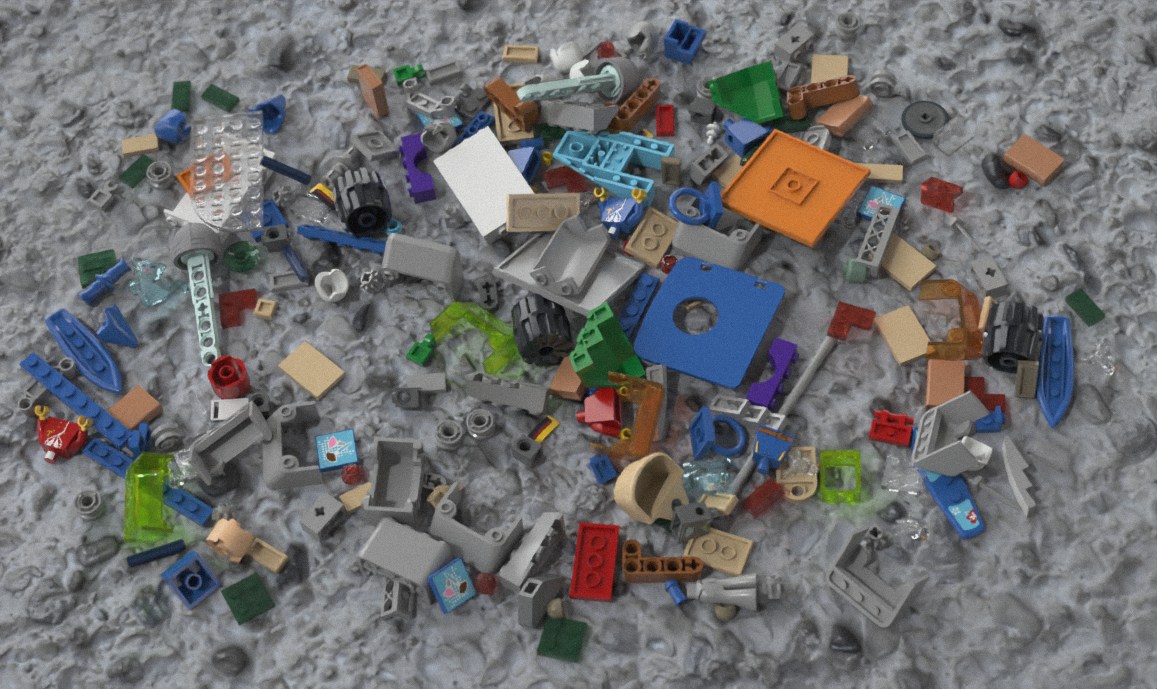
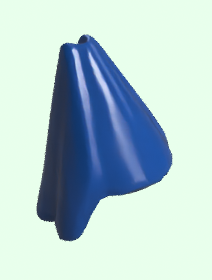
M278 95L251 108L248 115L249 118L254 120L252 125L258 131H266L270 134L276 133L286 117V98L283 95Z
M114 304L110 308H106L104 310L106 320L96 332L99 339L115 345L136 348L138 340L118 306Z

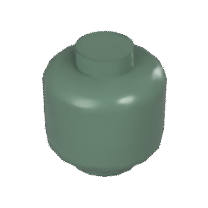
M848 258L846 264H842L841 270L842 275H845L846 281L863 283L866 279H869L870 268L856 263L857 258Z

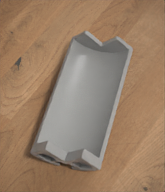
M579 214L563 219L529 274L537 284L552 293L559 295L579 294L612 238L604 224L587 229Z

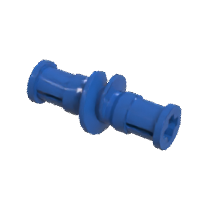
M122 258L119 259L120 262L114 267L108 269L105 274L102 273V276L95 274L97 281L90 284V287L84 292L78 293L88 306L105 290L108 291V288L114 291L113 284L125 273L132 270Z

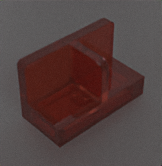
M931 177L921 184V203L952 213L954 212L955 199L963 194L964 187Z
M771 477L759 488L756 484L753 485L755 491L740 503L755 519L785 495L781 484H777Z

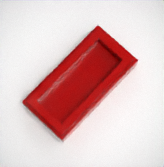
M674 104L656 105V137H674Z

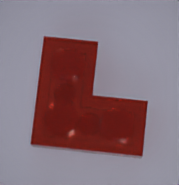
M566 165L542 172L548 190L565 185L568 193H580V196L588 194L582 175Z
M255 288L218 294L222 329L241 326L240 310L255 308L257 305V292Z
M839 301L827 331V336L846 341L851 326L870 331L876 317V311Z
M964 377V393L971 391L989 412L995 411L996 406H1000L1001 413H1006L1005 394H985L984 377Z

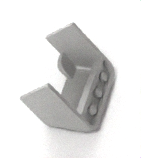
M693 196L682 211V214L690 218L700 217V200ZM679 221L672 239V247L676 252L687 257H695L707 263L739 271L760 242L762 225L756 223L750 232L737 229L728 237L702 224L687 225Z
M396 233L389 235L386 241L381 268L385 287L389 288L392 280L398 279L400 273L433 281L436 289L441 293H449L451 303L455 304L465 281L458 250L451 246Z
M971 391L928 410L921 417L911 457L912 463L917 468L951 477L979 465V461L960 440L957 441V438L964 437L970 433L974 421L989 415V411Z
M251 401L198 439L190 448L188 462L203 481L210 485L213 476L217 478L224 472L225 463L254 442L264 443L267 440L270 441L272 439V430L256 404Z
M315 401L282 405L266 420L272 430V439L262 443L263 480L268 489L280 490L324 484L318 465L299 468V462L295 456H283L282 425L320 420V414Z
M454 482L436 507L428 535L438 542H446L450 546L449 549L453 559L461 558L465 566L483 576H492L498 571L525 533L522 518L518 516L507 532L501 528H493L488 531L485 537L453 520L457 512L456 506L462 499L459 485L457 482Z
M866 525L850 532L826 573V581L830 587L874 623L885 628L892 625L915 602L929 580L930 575L926 574L912 581L911 584H902L896 591L865 567L869 560V553L860 543L869 529Z

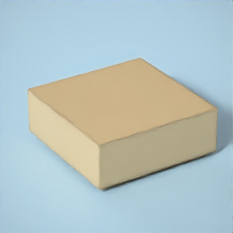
M259 298L253 312L254 317L272 320L278 306L277 301Z

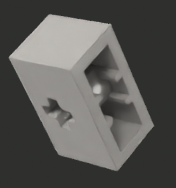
M798 23L775 42L774 55L784 62L794 63L798 61L806 51H810L813 48L814 33Z
M715 143L692 163L686 174L700 186L713 172L723 165L729 155Z
M992 255L970 261L969 274L983 300L988 296L994 299L1006 295L1007 287L1009 286L1008 279L1005 275L1003 276L998 261H995Z
M325 492L315 500L314 505L309 511L303 513L299 522L303 531L321 543L346 515V511L341 502Z

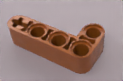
M848 75L791 88L787 92V103L791 118L801 119L805 117L808 108L858 97L860 91L856 76Z
M500 77L483 86V90L488 98L522 131L539 122L538 108L534 100L521 102L517 93Z
M656 78L646 79L621 107L619 106L618 111L607 127L619 133L629 132L659 100L660 81ZM610 102L603 103L605 107L616 105Z
M631 539L623 544L624 579L629 583H666L671 579L679 582H697V580H701L703 577V562L698 557H642L641 545L638 541ZM632 550L636 551V553L629 554L628 552ZM652 568L657 569V571L650 572L648 570ZM677 568L678 570L672 572L669 569ZM636 569L637 571L629 572L628 570Z

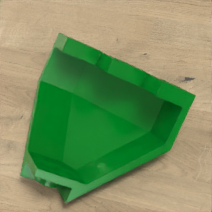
M772 60L707 81L712 96L711 101L756 124L785 115Z
M605 302L590 310L587 316V323L581 329L576 340V348L569 356L576 374L585 387L621 388L625 386L632 388L630 384L647 376L641 362L608 303Z

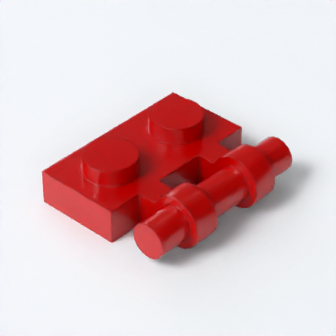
M884 409L883 411L875 410L874 418L881 420H872L869 440L908 448L912 427L905 424L913 425L914 417H909L904 413H901V415L889 413V410ZM887 420H889V421H894V422H899V423H898V424H896V423H891V422H887Z

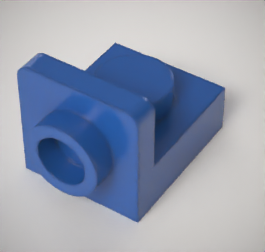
M996 406L995 411H991L989 415L975 421L976 433L1001 432L1002 425H1005V414L1001 413L1000 406Z
M600 454L590 458L591 462L586 465L591 469L598 485L617 476L607 454L602 457Z

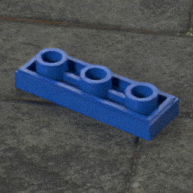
M480 111L452 148L462 143L465 139L470 138L479 130L487 126L491 128L496 122L495 117Z

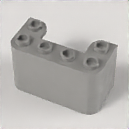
M374 437V443L370 444L369 454L372 456V464L374 465V470L370 471L369 476L371 489L367 490L366 497L362 498L361 501L364 519H367L368 523L378 524L382 517L387 518L389 516L401 525L417 526L426 464L423 442L421 439Z
M388 516L387 518H381L356 559L361 573L368 576L372 572L376 576L380 573L409 587L412 593L415 594L417 592L423 596L421 601L431 605L435 594L427 577L453 561V556L449 549L450 546L446 542H438L432 539L430 535L419 533L409 525H401L395 519Z

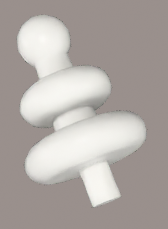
M717 122L708 124L706 127L708 130L706 134L709 137L707 143L709 145L713 144V138H717V133L721 132V127L717 125Z

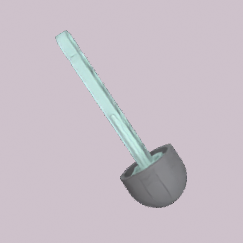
M604 58L597 62L592 76L526 85L517 91V95L521 102H530L533 100L537 101L595 92L596 96L603 103L617 104L627 101L640 87L641 75L636 65L627 58Z
M189 223L180 228L173 237V263L177 268L189 273L199 344L203 350L201 351L202 363L210 369L211 364H208V359L211 356H215V360L221 357L220 349H218L219 338L210 268L216 266L222 260L220 240L209 226L203 223ZM204 273L202 280L197 281V275ZM202 289H206V294L203 297H199V292ZM207 322H210V323H211L210 328H209L208 330L204 331V330H203L204 325H205ZM209 339H213V344L210 347H206V342Z

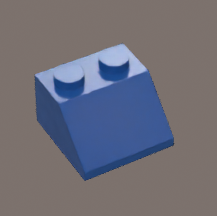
M193 550L160 575L170 590L188 610L192 609L222 585L199 553Z

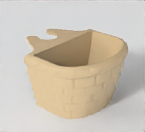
M658 452L629 464L622 471L614 488L615 502L631 519L648 523L649 525L657 518L672 521L674 513L671 507L672 501L679 499L682 505H688L689 503L682 484L684 471L666 453Z

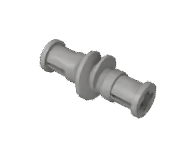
M353 143L349 145V149L342 156L334 157L332 160L333 167L326 176L321 178L322 185L329 190H333L335 181L339 176H345V171L349 169L354 170L353 164L358 157L363 155Z

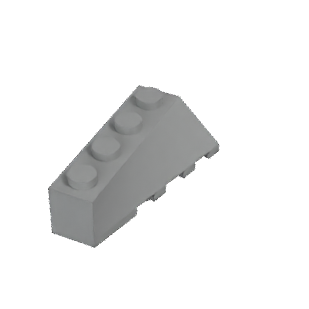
M560 99L541 100V122L548 123V126L561 125V128L564 129L574 127L575 131L587 130L588 133H598V130L607 128L618 111L619 106L611 105L605 107V104H589V102H574Z
M479 371L466 376L468 396L474 397V401L485 402L487 400L491 401L492 405L503 406L505 404L511 406L510 408L513 410L521 411L526 409L529 410V413L540 415V413L547 411L550 387Z
M544 512L540 518L535 520L530 533L524 535L520 547L512 552L508 564L503 565L500 569L501 585L519 594L528 578L536 576L566 533L562 513Z

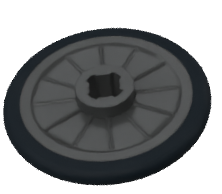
M922 100L914 102L904 109L901 122L904 129L908 130L912 136L929 139L941 135L947 129L949 116L941 105L932 101Z

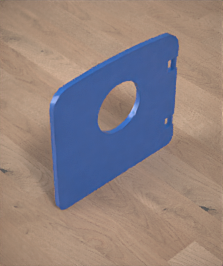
M695 257L682 258L668 274L643 320L634 342L635 354L644 361L656 365H666L667 369L735 390L740 387L785 295V288L780 284L761 280L758 277L717 264L707 263ZM705 266L711 268V271L707 272L701 270V268ZM756 283L765 285V289L755 287ZM693 299L708 301L717 309L719 314L718 321L711 330L703 334L692 335L684 333L673 322L674 312L679 305Z

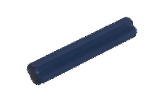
M264 155L260 160L261 166L304 185H309L311 181V175Z
M284 246L282 248L283 254L301 282L308 281L309 274L292 246Z
M183 539L128 556L126 558L127 564L132 568L186 550V545Z

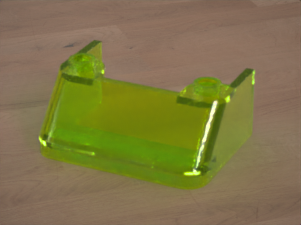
M453 302L449 304L429 323L431 334L435 336L433 340L437 341L459 319H465L489 337L488 343L494 352L483 362L484 373L495 375L518 352L512 328L475 302Z
M143 452L128 466L125 480V543L160 541L173 533V528H170L166 520H162L163 484L170 478L171 468L168 467V464L174 460L175 455Z

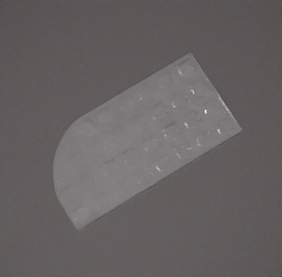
M262 111L191 118L190 201L197 216L214 229L229 233L264 230V167L260 165V160L264 156Z

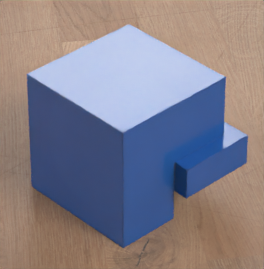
M675 19L664 38L665 57L691 65L702 46L706 30L692 25L689 26L688 22Z

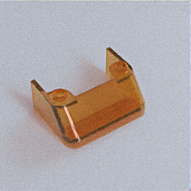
M953 279L921 280L919 300L957 299L961 328H952L947 332V341L928 342L925 361L928 362L930 359L947 361L980 359L982 357L983 335L978 330L980 312L977 295Z
M609 371L608 382L627 386V400L639 406L630 441L617 440L613 443L612 447L590 442V453L602 456L607 454L608 457L618 460H640L650 455L665 396V389L658 382Z

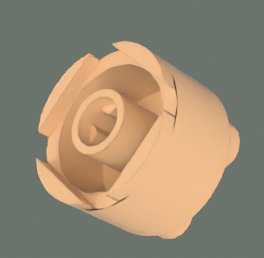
M222 518L213 528L206 541H208L207 545L214 552L222 557L224 555L230 556L229 561L239 563L253 543L255 536L248 531L242 530L240 528L241 524L236 520L231 519L227 521Z

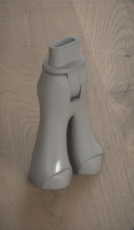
M757 573L731 578H707L697 580L696 583H687V599H696L697 602L732 604L743 607L751 612H757Z

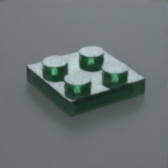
M257 572L221 590L239 626L276 607Z
M547 614L537 655L578 664L588 623L567 618H551Z

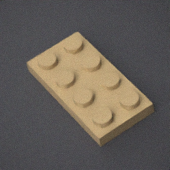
M524 82L507 85L517 93L523 87ZM494 104L497 137L501 146L519 144L523 139H526V141L534 139L532 126L522 131Z
M580 193L507 194L506 231H556L563 219L577 214L580 215Z

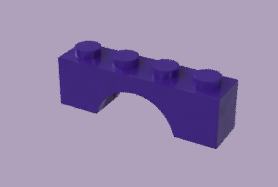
M422 133L401 137L402 144L399 145L401 156L405 155V158L402 159L403 167L408 169V172L405 173L406 181L411 183V186L408 187L410 198L414 197L415 204L436 200L431 174H424L416 169L418 164L427 158L425 145L421 142Z
M777 337L775 338L768 352V363L775 369V374L765 382L752 384L745 398L749 400L751 405L767 407L769 411L775 408L776 397L778 394L781 395L784 389L783 383L791 375V366L796 364L799 358L796 344Z

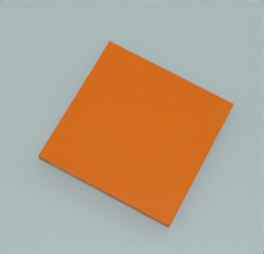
M774 129L720 194L722 206L813 248L870 176L871 170Z

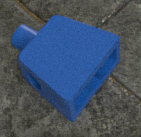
M743 118L736 123L728 119L723 125L727 130L725 136L726 143L741 158L756 151L768 137L769 131L747 118Z

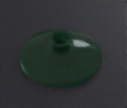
M538 123L531 127L532 132L542 137V140L546 142H552L553 139H561L566 133L565 129L559 126H548L547 123Z
M236 242L226 249L223 256L224 264L233 272L249 271L258 264L260 251L252 242Z

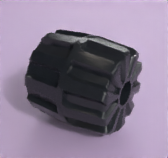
M360 167L358 171L349 169L345 171L344 177L339 176L336 179L335 187L333 188L334 203L343 229L358 238L373 237L375 234L383 232L387 228L388 222L392 219V210L387 188L379 173L375 170L368 172L366 167Z
M537 293L521 298L511 310L513 338L523 361L527 364L535 363L537 367H543L547 362L551 364L558 363L561 356L567 357L569 355V347H572L570 323L564 307Z
M1010 301L994 304L989 310L983 334L982 358L985 360L986 365L997 371L1017 374L1018 360L1038 361L1043 342V313H1037V307L1034 305L1031 307L1025 306V303L1017 301L1015 304H1012Z

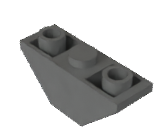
M551 573L528 578L518 594V624L535 629L546 612L548 603L555 598L566 578Z

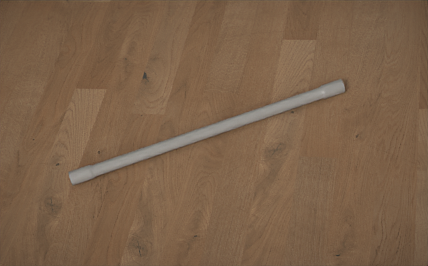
M830 333L826 335L815 356L777 414L788 416L825 356L836 343V336ZM753 452L725 494L737 495L757 464L752 461ZM719 514V515H720V519H719V520H722L723 517H724V514Z

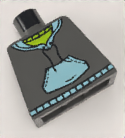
M704 502L675 507L670 529L677 544L708 533L711 522L720 519L719 511L717 508L708 510Z

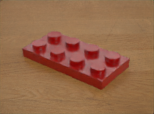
M579 522L570 599L611 602L620 525Z

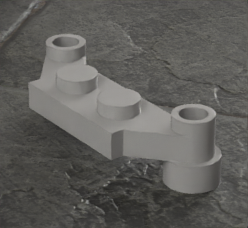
M415 79L404 81L403 86L408 100L405 102L408 108L431 119L436 116L446 115V117L451 118L456 115L455 101L452 96H445L439 102L418 92V84Z
M64 358L59 362L58 366H53L65 378L72 379L77 375L76 365L71 358ZM35 379L21 391L23 398L17 404L20 412L27 418H33L36 415V405L49 393Z

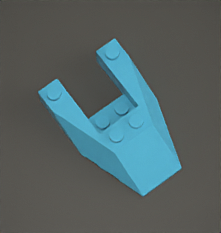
M566 131L553 153V158L600 187L606 188L619 198H633L632 191L634 188L645 190L647 196L642 202H644V208L648 209L655 197L654 181L623 172L629 162L661 170L662 156L675 158V144L627 132L609 134L608 131H601L600 134H590L587 131Z

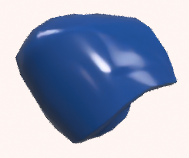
M172 109L159 119L154 131L158 138L179 144L188 136L193 127L183 122L187 115Z

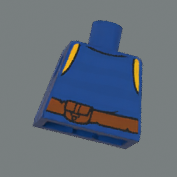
M759 424L752 454V461L759 463L756 469L757 472L767 475L770 468L778 470L792 448L795 436Z

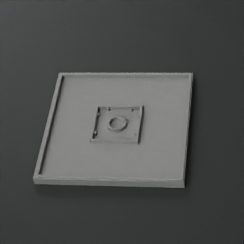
M539 231L493 269V275L588 316L590 310L605 302L609 304L645 271L646 265L606 248L579 294H555L537 284L529 274L556 232Z

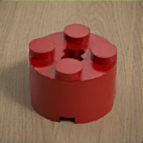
M227 355L219 357L212 362L207 376L213 392L221 400L237 399L249 391L250 378L241 359L232 358Z

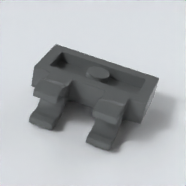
M463 83L460 87V90H462L461 96L468 98V100L464 103L461 98L454 96V108L459 111V116L472 122L491 100L483 89L477 87L473 90L469 85Z

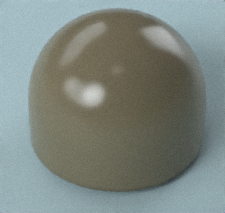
M926 243L922 248L921 254L932 262L940 257L941 251L935 245Z
M553 599L548 603L547 613L551 618L556 620L565 618L562 599Z
M715 604V614L720 620L728 621L735 616L736 605Z

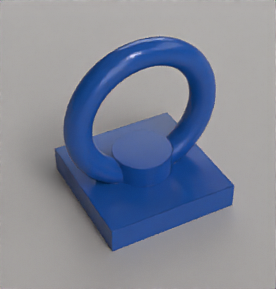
M711 182L705 195L693 188L675 190L669 198V208L673 216L684 224H703L714 230L724 213L719 183ZM682 195H690L699 199L701 216L690 218L683 215L676 206L677 199Z
M702 406L689 426L694 461H702L709 450L721 456L731 457L738 455L745 448L746 433L740 423L726 415L711 416L710 407ZM721 422L730 425L738 434V444L731 449H725L716 445L713 424Z

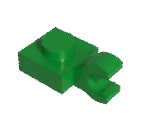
M408 64L393 69L397 86L403 85L404 81L414 79V77L419 79L426 77L422 64L412 68Z
M428 333L422 343L416 341L406 354L407 360L423 367L433 354L431 348L436 344V341L433 340L435 336Z

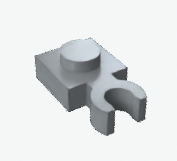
M108 180L105 183L104 189L98 188L88 199L89 204L104 211L114 200L113 194L119 192V185L116 184L112 187L111 180Z
M455 203L453 208L445 204L446 212H444L446 228L465 226L463 211L459 210V203Z

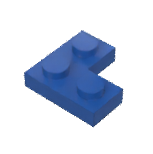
M140 423L139 430H133L132 437L128 440V447L133 453V458L142 466H147L151 444L152 431L148 423Z

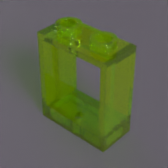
M820 450V502L827 504L835 502H845L847 504L860 503V450ZM825 467H855V490H825Z

